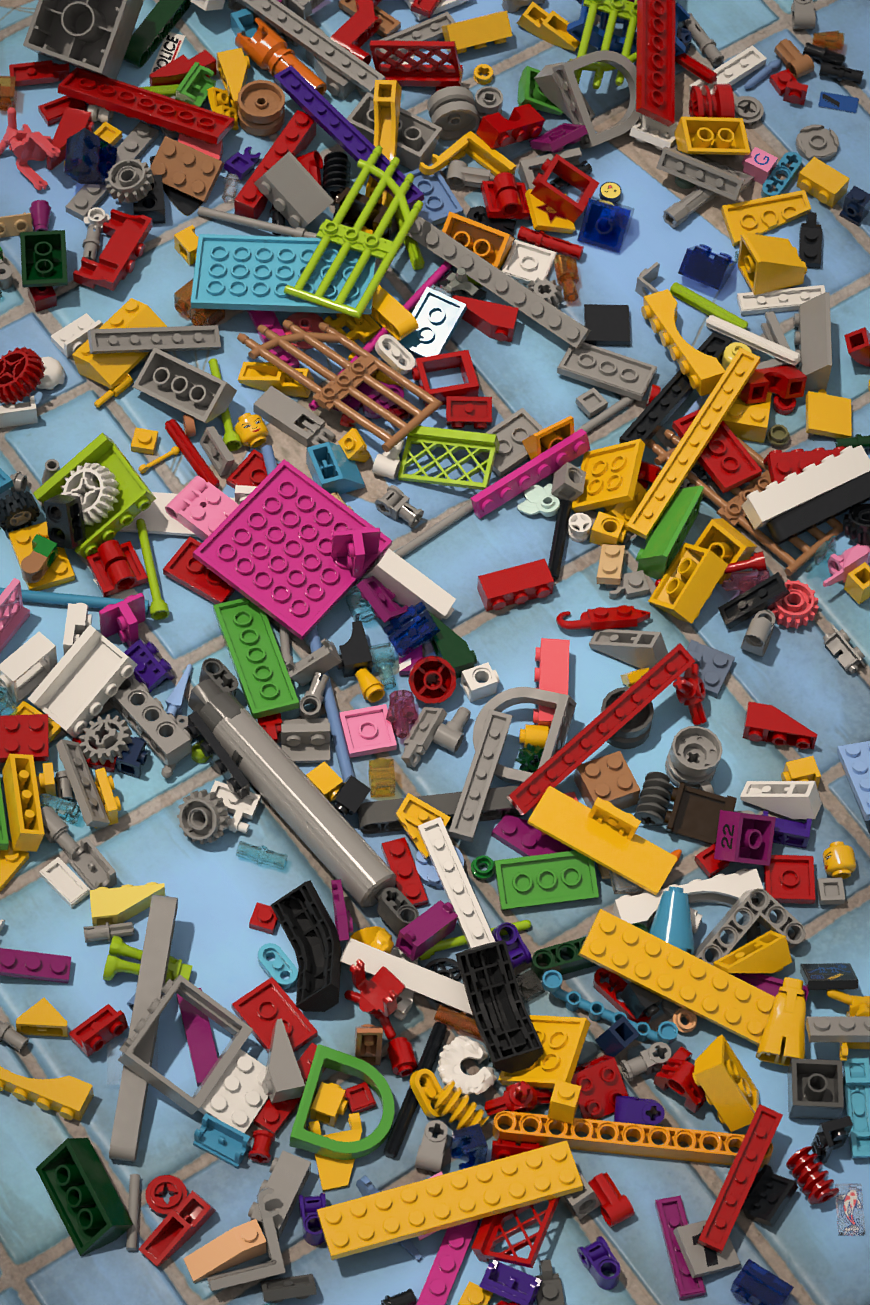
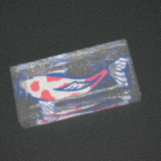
M836 1184L835 1188L840 1190L835 1195L838 1236H864L865 1220L862 1184Z

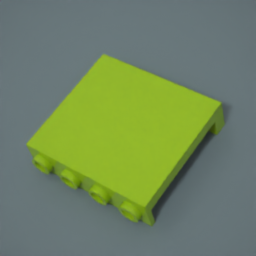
M104 433L95 438L33 493L36 499L44 504V501L63 493L64 490L60 486L66 484L64 478L71 476L70 470L77 471V465L84 466L85 463H98L108 468L116 476L115 480L119 483L116 489L120 493L115 496L118 502L113 503L114 511L109 510L108 518L102 517L101 523L95 522L93 526L86 524L87 540L75 547L76 550L74 551L85 559L86 556L97 553V549L102 543L112 540L117 532L124 526L131 524L133 519L140 512L148 509L156 499L114 441Z

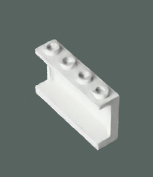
M89 625L29 696L28 700L45 714H48L68 734L77 738L79 734L83 733L82 729L87 728L88 723L93 717L101 712L109 698L117 693L119 686L125 679L133 674L138 664Z

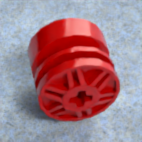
M729 83L714 84L712 94L707 85H703L701 89L699 86H692L689 99L690 117L735 118L734 95L731 85Z

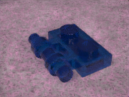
M422 601L415 606L411 605L408 607L407 612L399 618L395 617L390 621L389 625L383 628L388 636L391 635L388 638L401 658L441 631Z

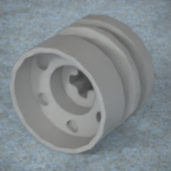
M688 726L681 729L674 736L665 762L666 774L674 784L679 787L681 782L685 783L686 786L698 789L701 788L699 784L707 780L710 782L713 779L723 751L721 742L716 734L704 727Z

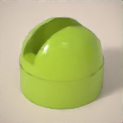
M195 743L191 748L192 760L196 763L207 762L210 756L206 757L200 748V743Z

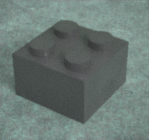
M791 1058L787 1071L789 1118L839 1119L844 1108L842 1060Z

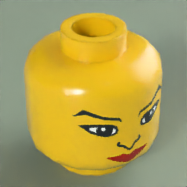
M245 413L238 418L239 422L235 425V432L239 435L242 445L256 448L266 442L268 429L260 415Z
M839 841L831 843L830 847L824 850L822 856L826 874L832 876V878H849L856 869L853 848Z

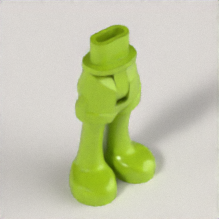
M113 935L105 964L103 980L111 981L117 973H130L139 976L140 964L129 962L119 957L124 956L141 961L143 950L125 944L120 936ZM170 955L165 984L169 979L173 981L179 975L189 981L192 965L184 964L182 959L178 960Z

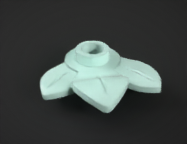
M551 483L547 484L544 488L539 485H533L524 491L527 500L519 504L517 509L527 515L541 513L545 517H551L558 513L560 501L558 497L551 494Z

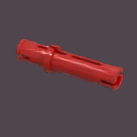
M524 226L520 227L517 235L518 240L529 242L535 246L546 248L580 260L584 246L549 236L542 230L538 232Z

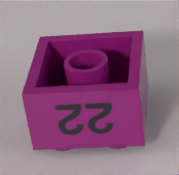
M720 810L714 859L770 866L776 817Z

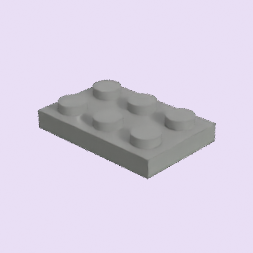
M521 408L486 432L488 434H496L500 443L499 452L495 455L492 468L499 477H502L530 458L522 441L544 429L524 408ZM481 452L478 456L485 461L488 459L489 453Z

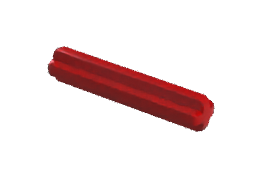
M683 53L675 56L676 63L705 82L712 84L717 81V73L688 54Z

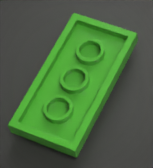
M575 850L494 861L500 910L596 899L599 897L594 861Z

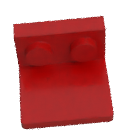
M603 1055L576 1067L571 1084L581 1086L578 1107L582 1118L597 1120L615 1112L616 1096H628L615 1057Z

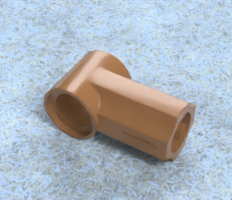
M781 40L775 47L774 52L796 79L814 71V63L808 54L802 55L790 40Z

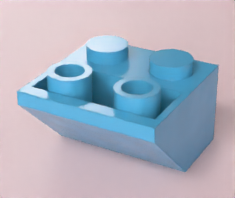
M325 442L307 447L306 464L312 479L330 494L338 492L340 495L365 488L356 462L347 458L340 445Z

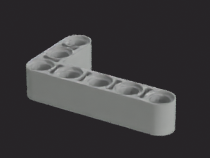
M760 888L751 889L741 895L694 951L693 956L713 965V962L724 957L733 949L756 920L766 930H772L786 936L788 945L801 943L805 938L806 931L804 926L767 891ZM753 894H756L759 898L758 906H754L751 901ZM772 910L777 915V920L775 923H773L769 917L770 912ZM738 912H740L744 918L742 925L738 924L736 921V915ZM790 927L795 931L793 940L787 934ZM722 931L728 934L727 943H723L720 939ZM707 949L710 950L713 955L711 962H708L705 959V952Z

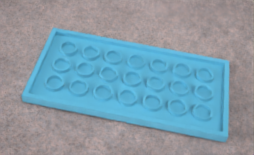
M199 234L191 308L340 313L284 293L286 285L294 287L319 245L320 238ZM330 242L306 283L304 291L315 294L342 246ZM350 249L323 296L324 298L336 300L359 260L361 252ZM371 256L348 295L344 303L345 305L356 308L375 274L376 257ZM373 296L363 314H372Z

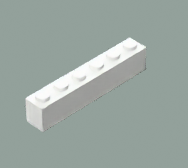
M862 445L855 448L849 446L840 451V455L836 457L832 454L821 461L822 463L817 466L815 463L810 464L798 475L796 472L791 473L779 484L777 481H774L765 487L766 490L762 492L755 490L746 496L747 500L741 507L753 528L756 530L766 525L770 520L869 472L870 459Z

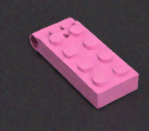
M195 476L165 506V510L169 516L204 541L239 505L210 482H206L200 476Z

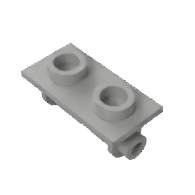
M833 625L832 628L835 632L832 635L828 633L823 637L824 645L827 646L834 656L841 651L843 652L837 660L845 668L846 672L855 673L859 669L858 665L860 663L865 668L866 665L862 660L865 658L863 653L857 646L852 648L848 642L851 639L843 629L838 631Z

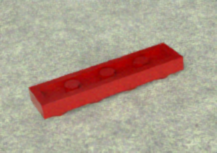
M314 1043L309 1045L297 1061L305 1085L317 1045ZM302 1095L299 1098L271 1103L269 1098L254 1118L253 1124L276 1136L300 1104Z

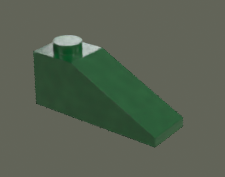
M428 610L423 612L422 624L435 655L447 660L455 670L456 679L461 678L462 671L473 668L477 664L474 650H470L466 641Z

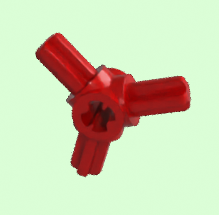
M692 664L685 671L684 677H676L677 681L673 682V686L676 688L679 702L684 704V706H688L693 724L701 725L707 722L702 701L706 697L704 683L699 677L698 664Z
M521 1081L507 1086L503 1096L486 1101L484 1109L489 1116L507 1110L525 1113L533 1110L536 1105L550 1104L552 1092L548 1089L535 1090L528 1082Z

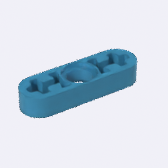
M787 152L783 155L762 185V198L784 193L801 168L802 158L798 153ZM793 161V163L790 165V168H787L788 163H791ZM783 174L787 179L779 180L776 175ZM773 185L776 186L775 191H772L770 193V191L773 188Z

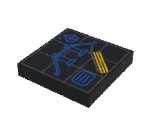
M850 963L800 964V973L809 990L858 988V978Z

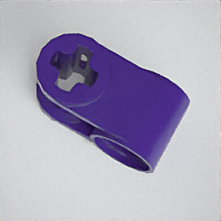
M506 922L493 929L491 933L495 942L502 940L499 935L501 929L509 934V940L505 942L513 970L524 963L529 964L532 962L531 954L513 924ZM515 956H519V958L515 960L512 959Z
M616 1096L614 1122L657 1125L664 1119V1108L653 1099ZM651 1106L657 1110V1113L652 1114V1118L646 1113V1110H651Z
M325 1192L320 1193V1196L304 1197L303 1194L299 1195L300 1218H302L303 1237L310 1245L317 1246L325 1241L317 1216V1209L326 1207ZM311 1227H319L321 1230L312 1232L309 1229Z
M599 1236L590 1245L577 1248L581 1262L589 1270L597 1285L604 1290L615 1288L619 1282L620 1264L610 1251L605 1239ZM611 1271L614 1275L607 1277L602 1272Z

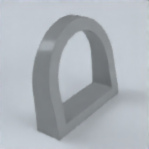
M609 50L595 51L552 67L572 124L586 126L588 134L582 136L581 141H579L581 149L594 147L629 131L639 120L641 113L636 111V67L622 54ZM594 62H603L614 66L623 74L629 86L630 102L625 115L617 124L595 133L574 71Z
M531 687L511 688L497 694L485 704L475 721L473 729L475 751L489 709L502 712L510 706L521 703L546 706L556 710L539 763V767H541L564 746L576 702L570 695ZM498 763L494 775L505 782L520 785L533 773L508 768Z

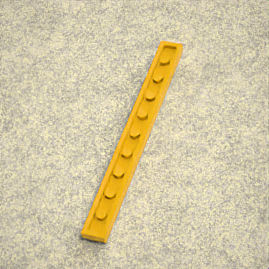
M742 348L738 350L626 524L627 530L644 539L648 538L760 363L759 356Z

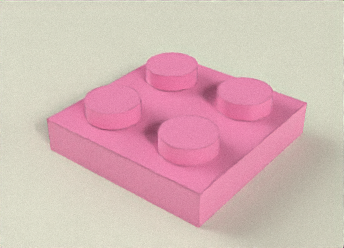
M386 704L339 712L350 758L397 750Z

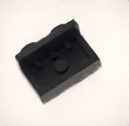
M765 1164L761 1171L757 1173L742 1206L746 1218L773 1228L798 1188L796 1181L774 1174L771 1166Z

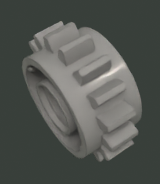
M131 158L121 160L113 165L110 171L107 172L108 178L105 179L109 194H111L113 199L118 198L120 203H132L143 199L152 190L151 184L154 183L152 170L148 167L147 163H141L140 159Z
M204 789L199 792H192L189 796L183 798L184 804L178 807L180 809L179 815H177L180 822L179 827L183 829L185 836L188 835L192 838V842L199 840L200 844L217 841V838L224 836L223 830L229 827L227 825V821L230 819L227 812L228 806H225L222 797L218 798L215 796L216 793L214 791L207 793V790ZM202 813L205 815V821L202 818Z

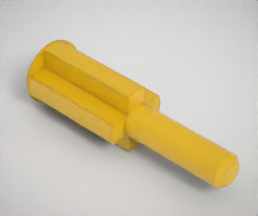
M127 374L112 389L109 388L103 396L94 402L95 407L99 408L112 396L117 397L133 384L131 376Z

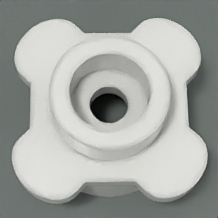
M98 207L90 209L88 216L84 217V223L86 225L95 224V230L97 225L103 228L104 222L110 221L109 214H105V211Z

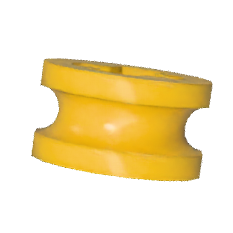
M487 64L476 66L474 69L475 82L481 85L489 84L493 79L492 68Z

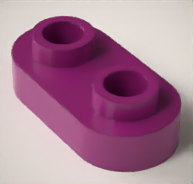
M395 384L386 386L404 398V390L400 386ZM379 392L368 396L385 409H393L398 406ZM363 404V412L368 418H381V416Z

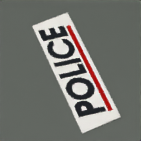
M169 32L161 45L150 74L177 58L185 38L184 35Z

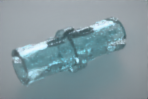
M240 841L237 848L238 852L236 853V856L256 861L258 865L266 864L284 870L287 863L286 859L288 858V855L268 850L266 846L258 847Z

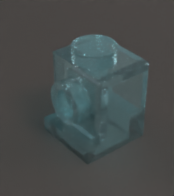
M357 586L352 587L346 593V603L354 622L362 621L367 623L377 618L373 607L361 596L359 588Z

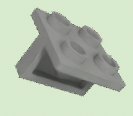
M328 718L282 719L281 749L294 763L330 762V723Z

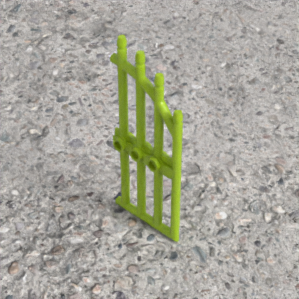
M584 0L583 6L589 7L577 57L587 53L598 10L609 14L601 50L610 49L617 17L628 20L629 25L622 55L632 63L636 62L637 51L631 55L630 53L637 28V0H634V2L628 0ZM597 62L575 70L574 74L579 84L582 70L595 71L592 86L594 89H599L604 72L616 70L617 68L607 63ZM617 70L615 84L621 86L624 82V76Z
M379 145L373 149L367 161L358 160L357 167L362 169L334 219L332 221L325 219L322 222L316 235L317 238L321 239L319 245L295 286H285V294L358 319L361 318L423 207V202L418 200L410 211L405 197L410 185L414 181L413 174L409 173L400 187L392 178L400 162L398 157H394L390 161L385 172L374 166L383 149ZM371 173L379 178L380 181L353 228L341 224L369 174ZM388 186L395 196L373 234L361 231L383 191ZM398 207H400L404 223L394 241L381 238ZM330 242L342 246L315 294L304 291L306 283ZM350 249L361 252L359 260L336 300L324 298L323 296ZM373 256L382 259L380 266L356 308L345 305L344 303L369 258Z

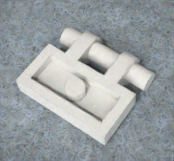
M215 780L210 793L214 791L216 793L215 796L218 798L222 797L225 806H228L227 812L234 814L233 819L230 818L227 821L229 831L235 833L239 831L247 834L250 825L241 822L242 818L253 820L261 801V795L249 792L248 796L241 799L236 792H231L227 784Z

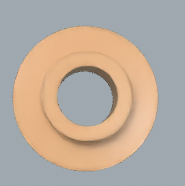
M680 1008L674 1012L672 1022L676 1024L679 1032L688 1033L696 1027L697 1016L684 1008ZM682 1016L687 1019L686 1025H683L680 1021Z

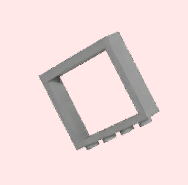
M179 975L174 981L169 979L163 986L161 991L164 995L160 1000L156 998L149 1006L147 1011L150 1014L147 1019L141 1018L133 1029L136 1032L133 1039L127 1038L119 1049L123 1053L118 1061L193 1115L200 1109L253 1029L183 976ZM175 992L233 1035L192 1097L133 1054Z

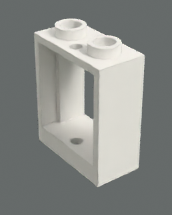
M36 633L0 664V695L6 701L10 700L16 706L39 686L57 664L56 646L42 633Z

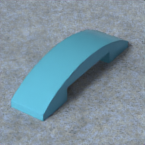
M847 1058V1061H843L845 1117L850 1116L853 1123L848 1135L852 1158H870L869 1058Z

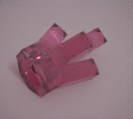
M769 570L733 572L730 575L732 580L723 581L722 587L725 591L740 590V594L769 578Z
M398 690L389 695L390 703L386 720L392 723L393 732L396 733V736L404 739L409 735V724H414L418 715L414 706L413 693L407 690Z

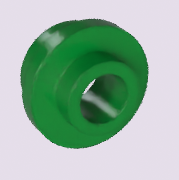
M485 855L478 856L471 863L472 874L481 880L491 878L495 873L494 861ZM480 867H485V868H487V870H486V871H482V870H479V868H480Z

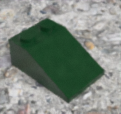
M65 230L20 232L22 287L68 285Z

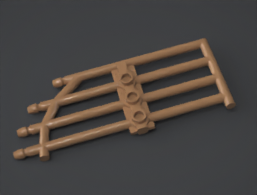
M285 319L282 325L287 330H291L293 334L279 336L272 330H269L268 327L260 324L257 330L270 340L261 345L249 339L245 334L240 333L237 336V339L242 344H246L251 349L248 352L251 359L254 360L259 356L263 357L315 393L312 399L317 402V405L329 411L335 407L383 440L385 443L382 445V449L385 452H389L443 404L437 398L324 322H321L318 326L324 333L306 332L299 326L294 325L290 320ZM305 341L343 367L344 370L338 375L334 374L291 343ZM322 342L340 343L359 357L351 363ZM277 346L281 347L330 382L323 388L269 350ZM380 370L429 405L421 411L371 375ZM363 382L410 413L414 418L408 423L404 422L356 388ZM348 395L352 396L400 430L391 436L346 405L342 400Z
M669 429L663 433L677 447L681 438ZM737 438L758 466L765 472L761 476L749 481L750 484L743 490L739 487L730 490L735 495L730 501L726 502L692 472H689L686 478L692 485L704 487L703 494L720 508L716 513L733 527L737 524L742 526L786 563L788 567L784 571L788 576H791L844 531L843 524L836 518H833L826 522L832 527L826 534L817 527L808 530L807 532L818 540L811 547L798 536L788 540L803 552L796 560L761 530H755L751 522L745 518L747 515L741 505L747 500L746 496L751 492L766 490L765 487L771 483L768 465H764V458L740 438ZM652 439L646 444L657 455L654 458V462L658 466L667 462L675 450L673 448L666 451ZM697 460L696 463H697L701 468H703V466H702V465L699 463V461Z

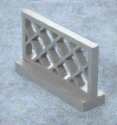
M677 145L671 148L664 147L657 165V169L734 201L738 200L740 193L754 179L751 175L700 154L681 152L678 150Z

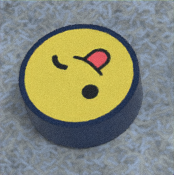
M614 182L602 184L599 192L600 199L608 204L618 202L621 198V187Z

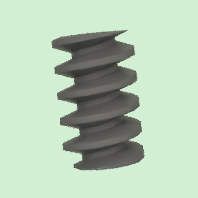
M649 772L645 776L643 789L634 817L640 820L642 824L660 826L664 823L665 809L669 807L670 793L674 789V786L670 783V778L666 774Z

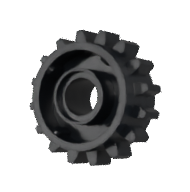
M870 504L855 506L849 510V514L844 515L843 530H845V535H848L857 544L870 545Z

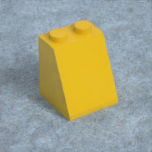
M750 233L741 234L738 268L754 295L804 284V276L807 273L806 264L804 261H801L797 249L792 246L788 239Z

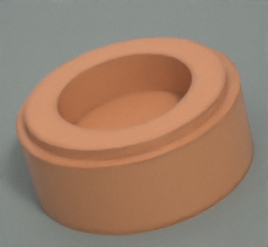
M185 414L183 416L185 434L187 437L196 436L194 418Z

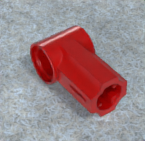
M315 150L297 157L296 159L322 187L320 169H323V160L320 153Z
M600 1173L588 1182L601 1204V1214L610 1227L634 1216V1209L629 1199L625 1195L620 1194L608 1173Z

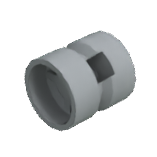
M482 87L475 94V108L479 115V125L483 116L497 112L502 115L503 94L495 87Z

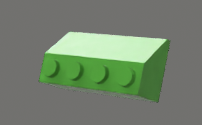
M703 486L678 489L655 525L654 532H651L645 540V544H647L645 549L641 548L636 557L638 562L637 571L643 570L645 575L656 580L663 578L699 514L704 491Z

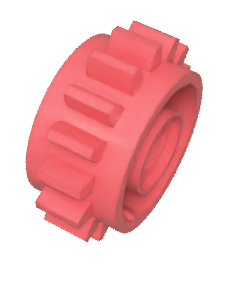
M787 580L785 584L790 594L768 606L767 610L774 613L778 625L781 624L786 626V628L795 627L796 629L802 625L806 627L808 620L813 621L815 614H817L819 599L814 597L815 591L811 590L808 584H803L798 580Z

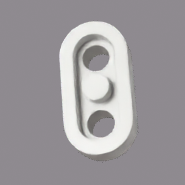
M385 334L375 343L377 354L398 373L408 374L415 366L413 355L395 337Z

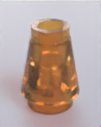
M839 31L814 33L813 45L822 48L828 47V50L836 52L843 50L844 33H839Z

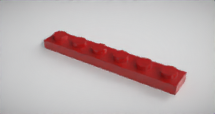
M759 1104L697 1243L722 1253L783 1114Z

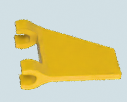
M359 1112L349 1114L348 1123L350 1130L322 1136L341 1142L360 1140L362 1126ZM319 1120L308 1122V1131L321 1135ZM314 1153L322 1192L348 1187L355 1159L339 1160Z

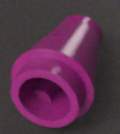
M45 200L33 201L29 211L35 231H48L51 207Z

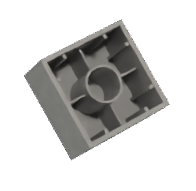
M39 0L23 46L38 54L116 80L144 0Z

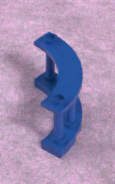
M576 0L582 5L580 18L567 25V32L581 42L589 7L583 6L584 0ZM675 3V56L685 53L686 46L677 37L678 22L690 19L688 12L679 3ZM597 10L596 14L600 16L599 28L593 25L589 44L597 47L598 51H600L609 14ZM617 17L616 22L623 23L622 36L613 35L609 51L622 54L629 21ZM637 39L633 40L630 55L637 51Z

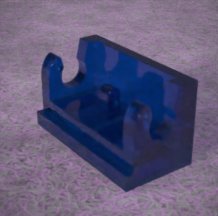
M480 1124L452 1131L451 1157L460 1158L461 1156H466L469 1159L467 1163L459 1165L460 1170L486 1163L488 1145Z

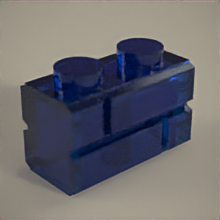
M748 1259L734 1280L730 1291L742 1303L749 1302L752 1305H785L794 1287Z

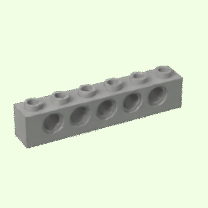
M134 673L125 679L119 686L117 693L110 697L108 701L138 735L147 742V745L168 767L172 766L192 753V738L187 730H182L178 726L175 717L164 711L161 702L157 698L153 699L146 685L143 682L139 683L135 679Z

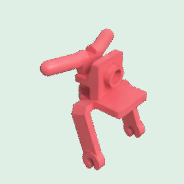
M10 107L7 110V131L0 142V155L9 146V149L18 158L16 161L17 169L34 184L37 190L41 191L42 188L46 190L48 183L27 162L28 160L44 161L46 155L52 158L54 156L59 157L61 151L51 144L52 139L50 136H43L40 132H32L28 124H23L21 130H18L16 110Z

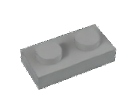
M206 427L199 443L220 476L228 475L235 461L233 454L229 451L222 436L219 435L215 427Z

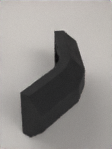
M310 880L271 904V907L295 950L299 966L296 1007L305 1012H325L339 1003L341 945L337 929Z
M505 940L483 944L455 954L475 1023L495 1069L511 1074L530 1068L543 1055V1047L520 995Z

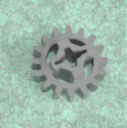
M107 714L105 719L98 716V722L96 723L90 721V728L82 729L85 735L79 736L82 742L79 746L85 757L91 759L93 763L99 760L102 765L105 764L107 759L113 763L114 757L122 758L121 752L129 751L127 744L132 743L130 737L132 732L126 721L121 720L117 715L112 719L110 714Z

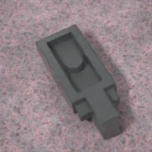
M541 1260L539 1265L540 1275L535 1276L543 1280L536 1297L537 1305H565L559 1273H552L551 1260Z

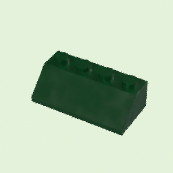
M67 1138L36 1168L80 1256H84L117 1240L133 1225L89 1138Z

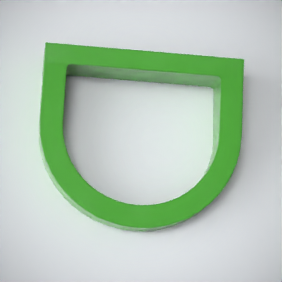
M318 1044L291 1131L290 1146L339 1160L357 1159L375 1151L388 1137L394 1120V1098L385 1078L376 1068L364 1060ZM324 1068L358 1077L367 1082L377 1093L381 1101L383 1114L379 1125L369 1136L358 1141L341 1142L305 1130Z

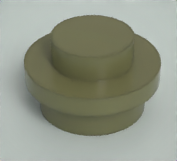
M774 425L767 432V440L774 446H784L789 441V432L783 425Z

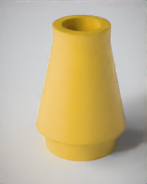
M361 668L355 673L365 700L374 703L384 697V685L367 668Z

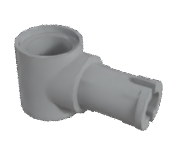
M314 673L309 691H306L304 697L300 700L299 714L302 719L319 717L324 699L322 695L329 676L323 674L321 681H319L321 673ZM306 704H313L317 709L314 712H307L303 707Z
M459 707L451 721H448L446 725L440 724L433 737V743L455 753L462 743L464 737L463 728L471 717V712L464 707Z

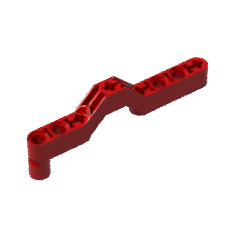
M355 0L357 12L330 38L369 65L371 55L360 47L378 31L381 25V19L375 15L374 8L382 0Z

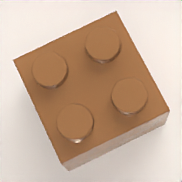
M621 751L580 764L575 769L574 782L586 806L592 809L598 797L604 801H609L620 810L638 804L640 788Z

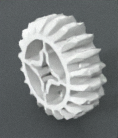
M85 463L84 466L77 465V471L70 470L71 476L64 478L66 484L60 486L64 490L60 495L79 496L81 498L84 525L93 526L95 522L101 523L102 517L108 518L109 510L114 511L112 506L113 503L118 502L115 496L120 493L116 489L119 483L115 480L116 476L105 466H101L98 463Z

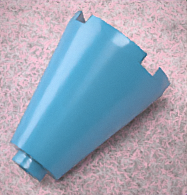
M669 887L668 891H663L649 933L694 955L695 948L689 896L687 893H683L684 888Z

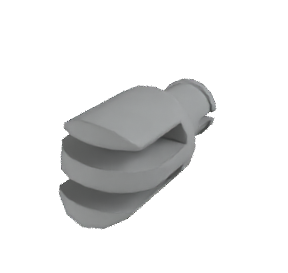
M49 806L42 807L44 836L50 843L57 842L69 857V851L72 847L78 850L81 846L68 834L69 826Z

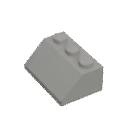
M290 151L254 183L259 191L274 205L275 209L295 229L297 227L305 228L334 202Z

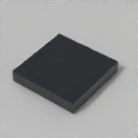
M584 304V326L591 330L585 339V343L591 345L630 346L629 305Z

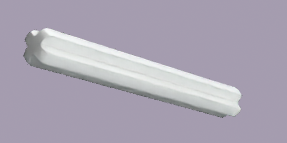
M710 315L706 319V326L793 366L797 365L801 360L798 352L721 318Z

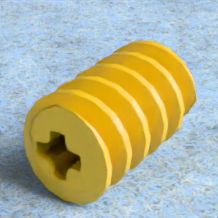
M452 1080L435 1096L434 1099H437L434 1108L437 1109L444 1106L441 1115L444 1116L451 1113L449 1123L458 1120L459 1123L456 1130L458 1131L465 1127L466 1131L463 1137L466 1138L474 1134L487 1121L489 1116L482 1119L484 1110L479 1109L475 1111L476 1102L467 1104L470 1099L468 1094L460 1097L462 1093L461 1087L452 1090L455 1082Z

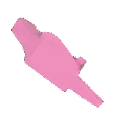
M857 544L845 550L841 555L832 554L828 560L829 573L833 576L825 580L823 586L827 587L842 580L844 583L848 573L864 562L869 565L870 545Z

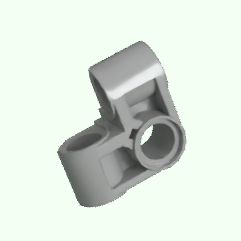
M762 610L756 613L746 631L741 649L762 657L764 656L776 619L772 611Z

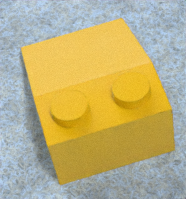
M771 392L767 393L766 402L746 404L737 397L723 419L737 438L764 443L770 413Z

